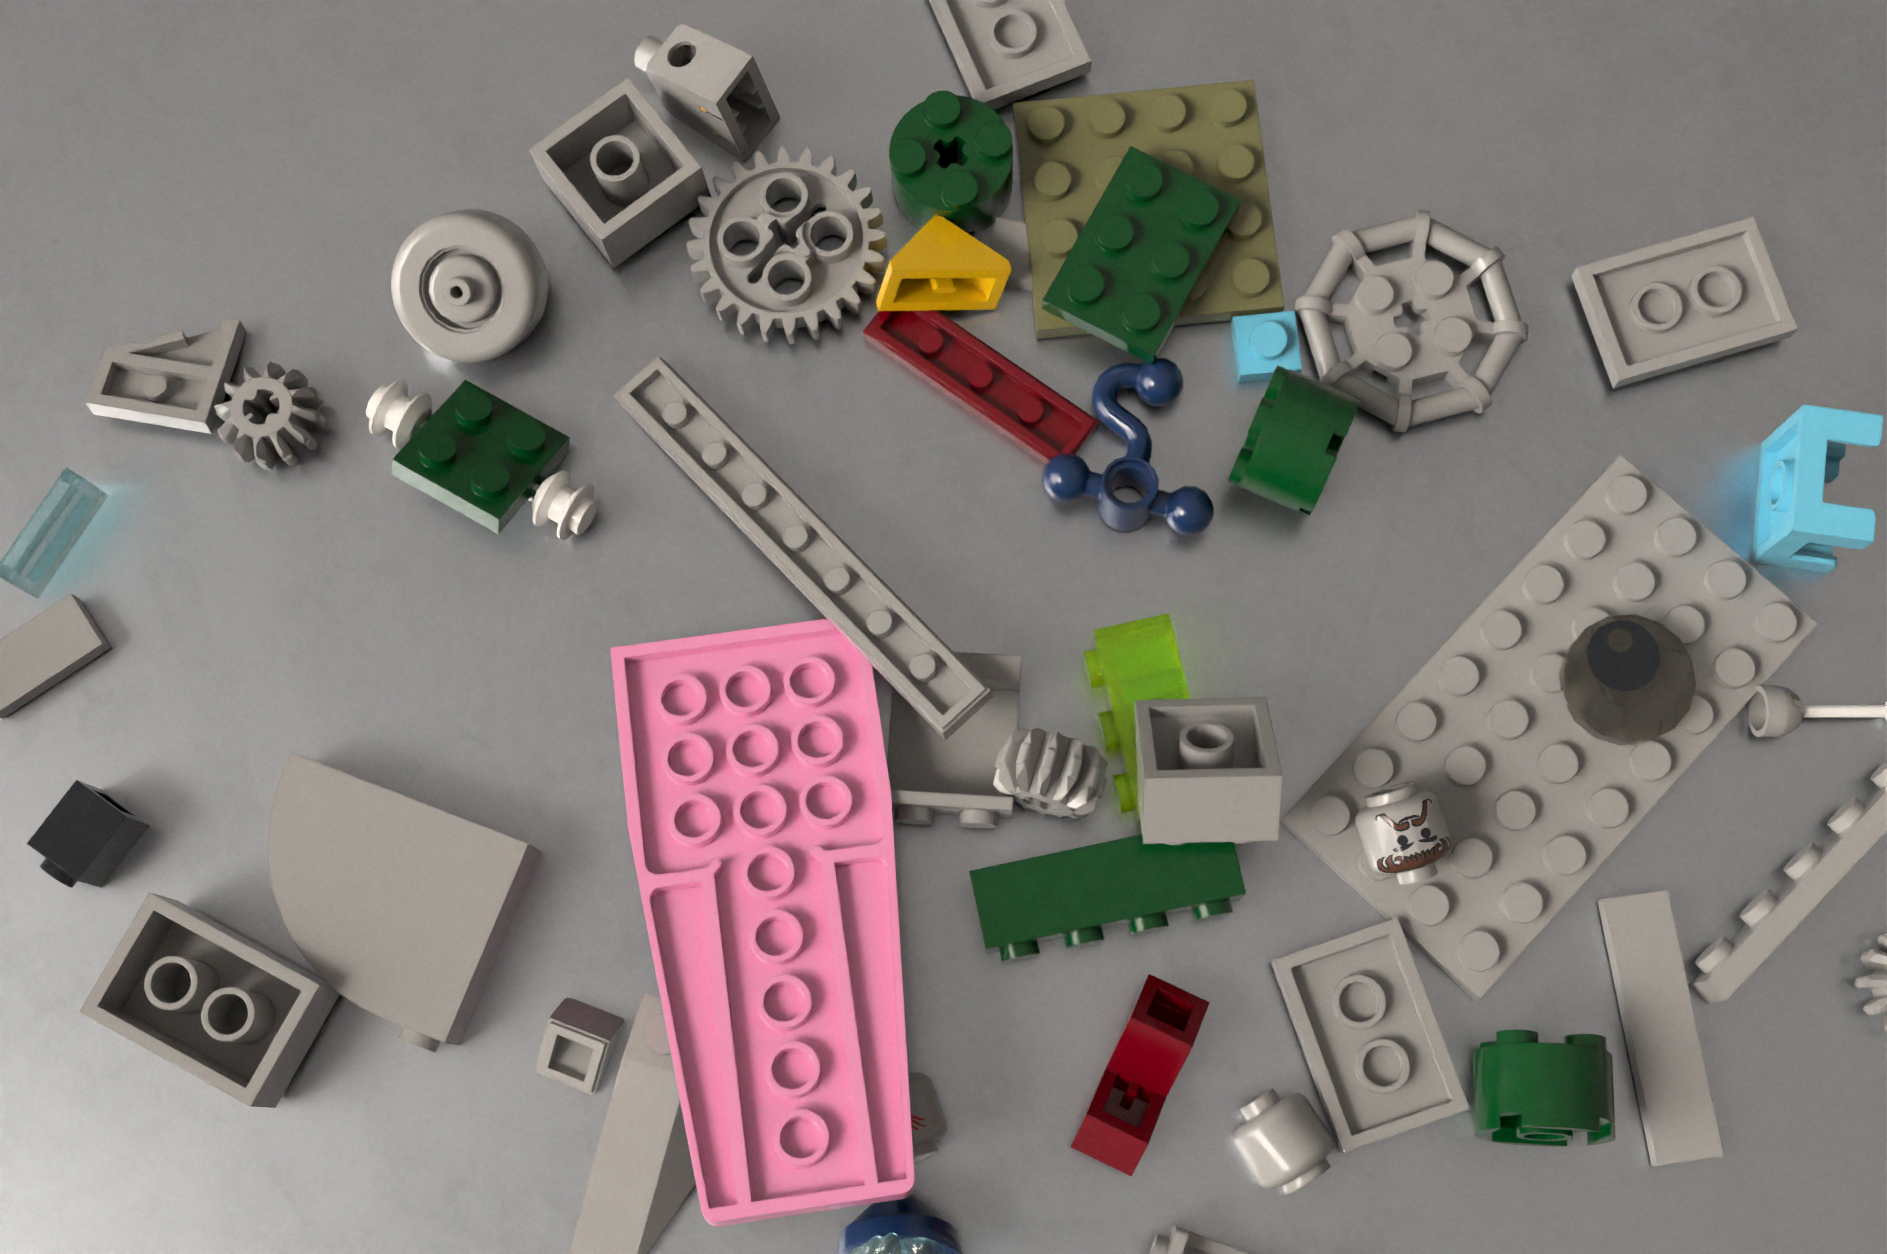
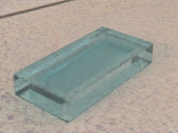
M68 468L63 470L0 561V578L38 599L109 495Z

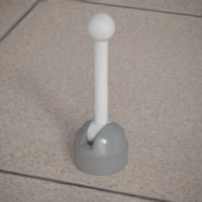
M1756 685V693L1747 704L1749 727L1756 737H1780L1788 735L1797 729L1803 718H1885L1887 720V701L1884 705H1802L1798 695L1788 688L1778 685Z

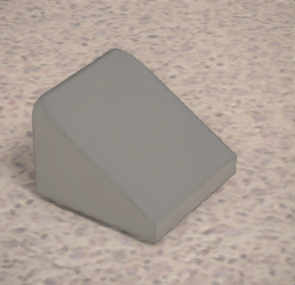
M572 998L564 999L549 1017L534 1072L594 1096L599 1089L620 1037L624 1019Z

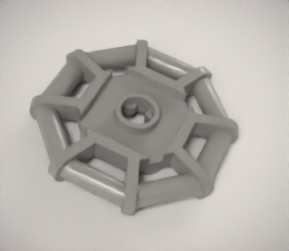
M1416 210L1415 216L1352 232L1348 229H1342L1332 237L1333 246L1304 296L1295 300L1294 308L1295 315L1301 318L1319 374L1320 379L1318 381L1361 399L1358 407L1391 424L1392 430L1395 432L1406 433L1409 426L1471 410L1476 413H1482L1492 405L1491 395L1519 345L1528 341L1529 326L1521 320L1502 263L1505 258L1503 252L1498 247L1490 249L1430 218V211ZM1410 242L1409 258L1375 266L1366 255V253ZM1426 244L1464 263L1470 268L1457 276L1443 262L1426 260ZM1350 267L1362 282L1359 284L1349 304L1332 303L1330 299ZM1480 280L1482 281L1495 322L1477 320L1468 289ZM1404 309L1413 310L1416 314H1421L1425 319V322L1420 326L1419 335L1411 336L1410 330L1407 327H1396L1394 320L1401 317ZM1329 323L1344 325L1353 353L1345 361H1340ZM1472 340L1490 342L1491 345L1475 374L1469 376L1459 362ZM1364 369L1370 373L1375 370L1387 376V382L1396 386L1395 397L1353 375ZM1445 379L1453 388V390L1412 400L1411 397L1412 387Z

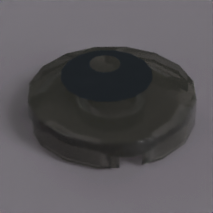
M1635 614L1608 616L1586 627L1565 651L1559 672L1560 687L1564 691V698L1568 703L1567 709L1574 721L1593 737L1619 746L1650 742L1673 730L1690 710L1696 688L1693 660L1680 638L1660 622Z

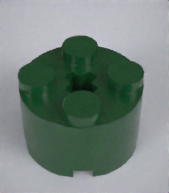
M937 91L931 93L925 101L910 109L899 121L891 137L889 161L894 195L903 216L919 230L934 215L946 218L967 233L974 231V234L993 225L996 217H1000L1008 206L1013 184L1012 134L1001 117L992 108L976 99L955 95L949 91Z
M1277 365L1265 395L1255 413L1247 438L1235 461L1228 482L1295 511L1311 515L1337 459L1336 456L1344 437H1346L1361 399L1294 370H1288Z
M1517 1029L1496 1032V1041L1480 1043L1479 1049L1473 1052L1474 1126L1476 1137L1482 1138L1492 1133V1142L1551 1147L1567 1146V1140L1572 1139L1573 1133L1587 1132V1145L1608 1143L1616 1139L1612 1054L1607 1051L1606 1037L1596 1034H1572L1564 1037V1043H1539L1538 1032Z

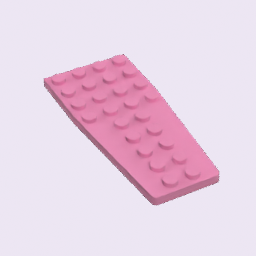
M828 619L610 648L628 830L701 1212L705 1220L712 1226L721 1227L899 1200L908 1197L914 1190L915 1176L892 798L872 664Z

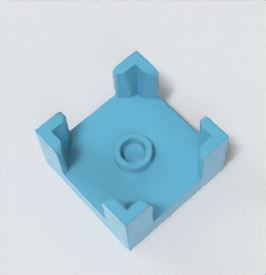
M1803 404L1761 443L1751 563L1828 574L1837 567V557L1833 556V546L1864 549L1874 542L1875 512L1866 508L1824 503L1823 491L1824 482H1832L1839 475L1840 460L1845 457L1846 453L1845 444L1877 447L1881 443L1883 415Z

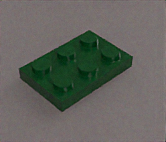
M1130 146L1044 296L1042 309L1153 365L1236 216L1241 200Z

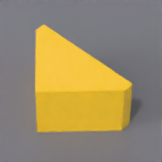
M934 215L890 260L876 300L878 311L995 310L1011 273L1009 260L946 218Z

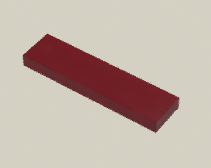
M938 310L878 311L863 330L864 339L1045 464L1051 458L1061 453H1074L1078 456L1099 429L1100 421Z

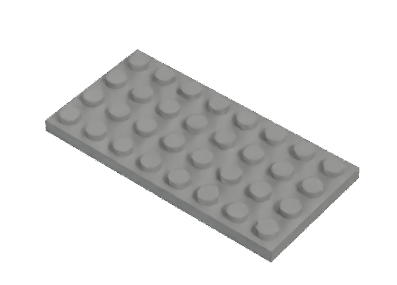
M1620 454L1283 816L1280 822L1385 919L1391 920L1398 917L1405 937L1475 1001L1479 1000L1755 695L1756 685H1764L1818 625V622ZM1627 620L1640 624L1652 634L1659 647L1660 663L1657 674L1647 685L1637 690L1618 691L1606 687L1595 678L1588 665L1587 648L1590 638L1599 627L1611 621ZM1616 628L1609 633L1608 644L1614 651L1625 652L1632 646V636L1626 629ZM1416 782L1418 790L1431 791L1439 799L1452 839L1453 848L1451 853L1444 859L1435 863L1438 871L1437 875L1420 882L1399 885L1396 874L1381 875L1373 872L1370 868L1356 825V816L1362 808L1367 806L1365 796L1397 784Z

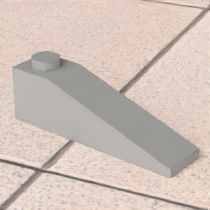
M643 993L621 1060L569 1254H648L696 1185L661 998L652 994Z

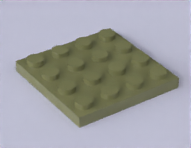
M1254 80L1013 103L1014 131L1032 277V296L1037 339L1091 334L1043 310L1042 301L1130 146L1241 200L1236 216L1174 326L1232 320L1233 316L1283 312L1285 306Z

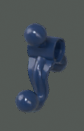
M1156 358L1153 365L1148 362L1143 364L1121 363L1111 366L1098 377L1092 391L1093 407L1097 417L1127 442L1126 455L1110 463L1103 474L1090 471L1084 459L1074 453H1061L1051 458L1042 471V483L1050 497L1059 502H1073L1083 496L1098 499L1097 508L1100 517L1108 526L1118 531L1139 529L1148 522L1151 514L1165 517L1172 530L1181 535H1195L1210 525L1214 517V506L1206 491L1197 486H1183L1172 493L1158 489V476L1155 469L1149 464L1152 456V440L1148 429L1135 415L1122 407L1116 399L1118 391L1128 387L1135 388L1141 399L1151 406H1166L1180 396L1184 384L1182 372L1176 363L1167 358ZM1123 485L1136 488L1143 498L1134 503H1127L1119 500L1112 491L1116 487Z

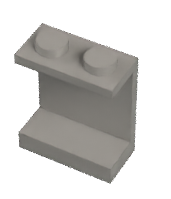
M955 652L992 690L994 697L945 741L892 686L887 757L892 812H895L896 822L906 824H933L934 814L960 816V825L965 827L998 828L999 818L1012 819L1013 797H1004L993 785L997 771L994 767L999 750H1003L1007 736L1011 735L1013 730L1018 728L1021 656Z

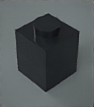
M76 780L27 844L45 857L40 867L62 884L73 888L79 881L102 888L150 825L103 790Z

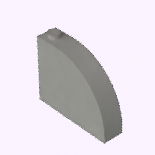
M290 752L277 784L270 812L268 862L275 899L291 938L307 962L339 994L360 1008L403 1026L399 1035L400 1039L436 1052L440 1041L461 1045L541 851L524 841Z

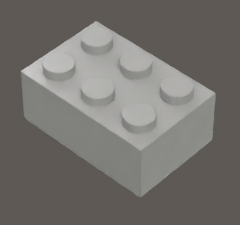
M149 892L79 1012L250 1107L276 1108L340 994L325 980L180 901Z

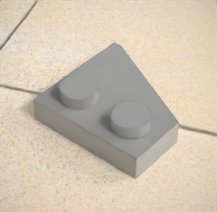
M229 318L220 321L221 329L191 337H186L183 330L159 335L148 343L131 342L104 349L85 403L94 415L212 434L218 418L214 406L223 403L226 394L224 382H230L247 331L240 319Z

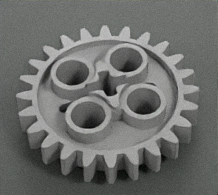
M780 147L777 162L768 164L765 156L760 151H756L754 158L755 169L748 171L742 164L734 161L732 163L735 175L733 182L729 183L717 176L712 179L718 198L699 196L697 199L701 212L706 217L690 218L689 220L692 234L699 238L686 243L690 258L698 260V262L690 266L695 282H706L700 289L705 303L719 300L716 311L722 322L738 313L737 326L740 334L745 335L758 323L760 324L763 341L767 343L770 342L777 328L785 330L789 344H795L798 328L807 327L810 335L815 340L820 339L819 322L827 319L838 330L842 329L843 324L840 314L842 308L845 307L857 314L863 311L857 292L874 295L877 292L876 280L869 273L885 271L884 256L876 252L887 248L886 232L877 229L883 224L881 208H869L873 203L872 190L869 186L855 190L857 185L856 171L849 169L836 177L835 157L831 155L819 167L814 166L812 152L809 148L804 150L798 162H790L786 147ZM792 197L801 201L792 211L777 212L772 209L774 203L781 198ZM823 207L826 209V211L819 212L812 217V213L817 208ZM839 235L845 239L844 244L836 250L825 251L816 247L818 241L824 236ZM748 239L759 243L757 248L748 255L739 256L730 252L733 245L741 240ZM782 241L784 245L777 249L776 245ZM797 241L798 246L792 249L790 246ZM763 273L762 278L754 284L749 282V279ZM786 278H798L804 282L801 289L793 294L784 295L774 291L777 283Z

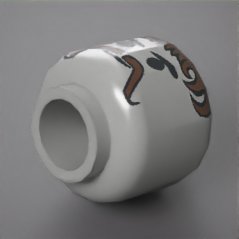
M1406 782L1375 791L1365 796L1367 806L1358 812L1356 825L1372 871L1381 875L1396 874L1399 885L1420 882L1437 875L1438 871L1435 863L1451 853L1453 843L1436 794L1427 790H1418L1416 782Z

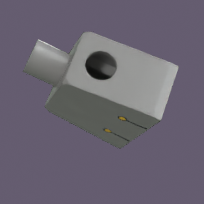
M685 23L678 25L665 41L654 35H649L642 40L635 52V66L647 73L665 109L673 117L744 163H746L780 118L754 57Z

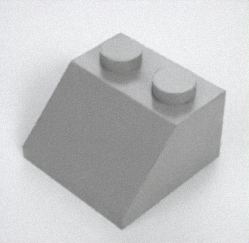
M1266 697L1135 700L1138 806L1143 844L1164 843L1168 845H1181L1199 842L1245 844L1253 841H1278L1283 775Z

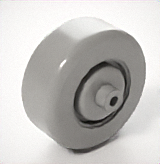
M463 209L426 221L406 238L393 264L391 292L400 321L421 346L433 354L448 360L475 363L491 360L503 355L522 343L534 331L545 310L548 295V278L539 250L531 238L519 226L493 212L479 209Z

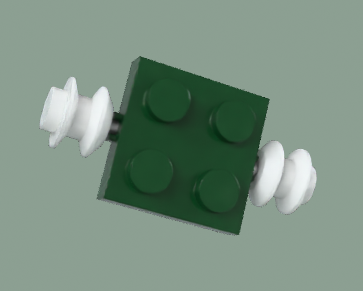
M396 380L389 386H380L370 398L366 408V416L370 419V433L380 436L388 430L393 431V445L401 449L392 459V475L499 534L528 500L532 502L533 524L541 527L550 520L558 523L557 537L561 540H566L573 533L577 535L583 534L593 521L598 508V503L592 500L594 496L593 485L587 483L577 491L570 488V473L566 470L548 477L569 453L570 437L493 394L464 380L433 415L431 396L427 393H420L413 399L408 398V384L403 380Z

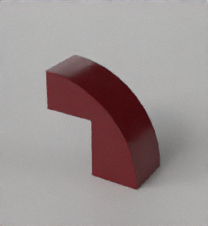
M1151 974L1148 975L1094 1091L1071 1148L1132 1177L1149 1144L1166 1097L1194 1045L1210 1002Z

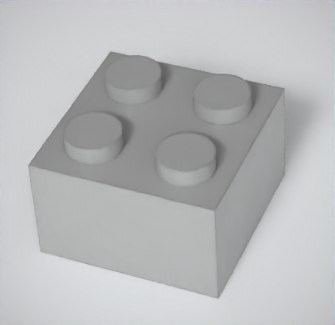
M626 78L529 148L543 180L613 268L699 206L697 200L699 196L711 197L700 164L629 78Z

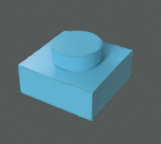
M1295 311L1233 316L1231 333L1238 383L1271 380L1277 365L1301 373L1302 364Z

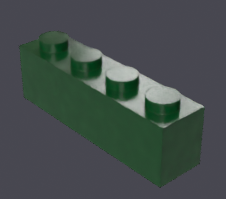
M1142 834L969 871L986 954L1000 952L1002 962L1039 955L1038 943L1064 938L1066 949L1098 943L1105 940L1103 929L1128 924L1130 935L1160 930L1169 927L1168 915L1192 911L1194 921L1225 916L1233 913L1231 902L1239 901L1246 894L1233 842H1199L1181 845H1168L1164 843L1143 844Z

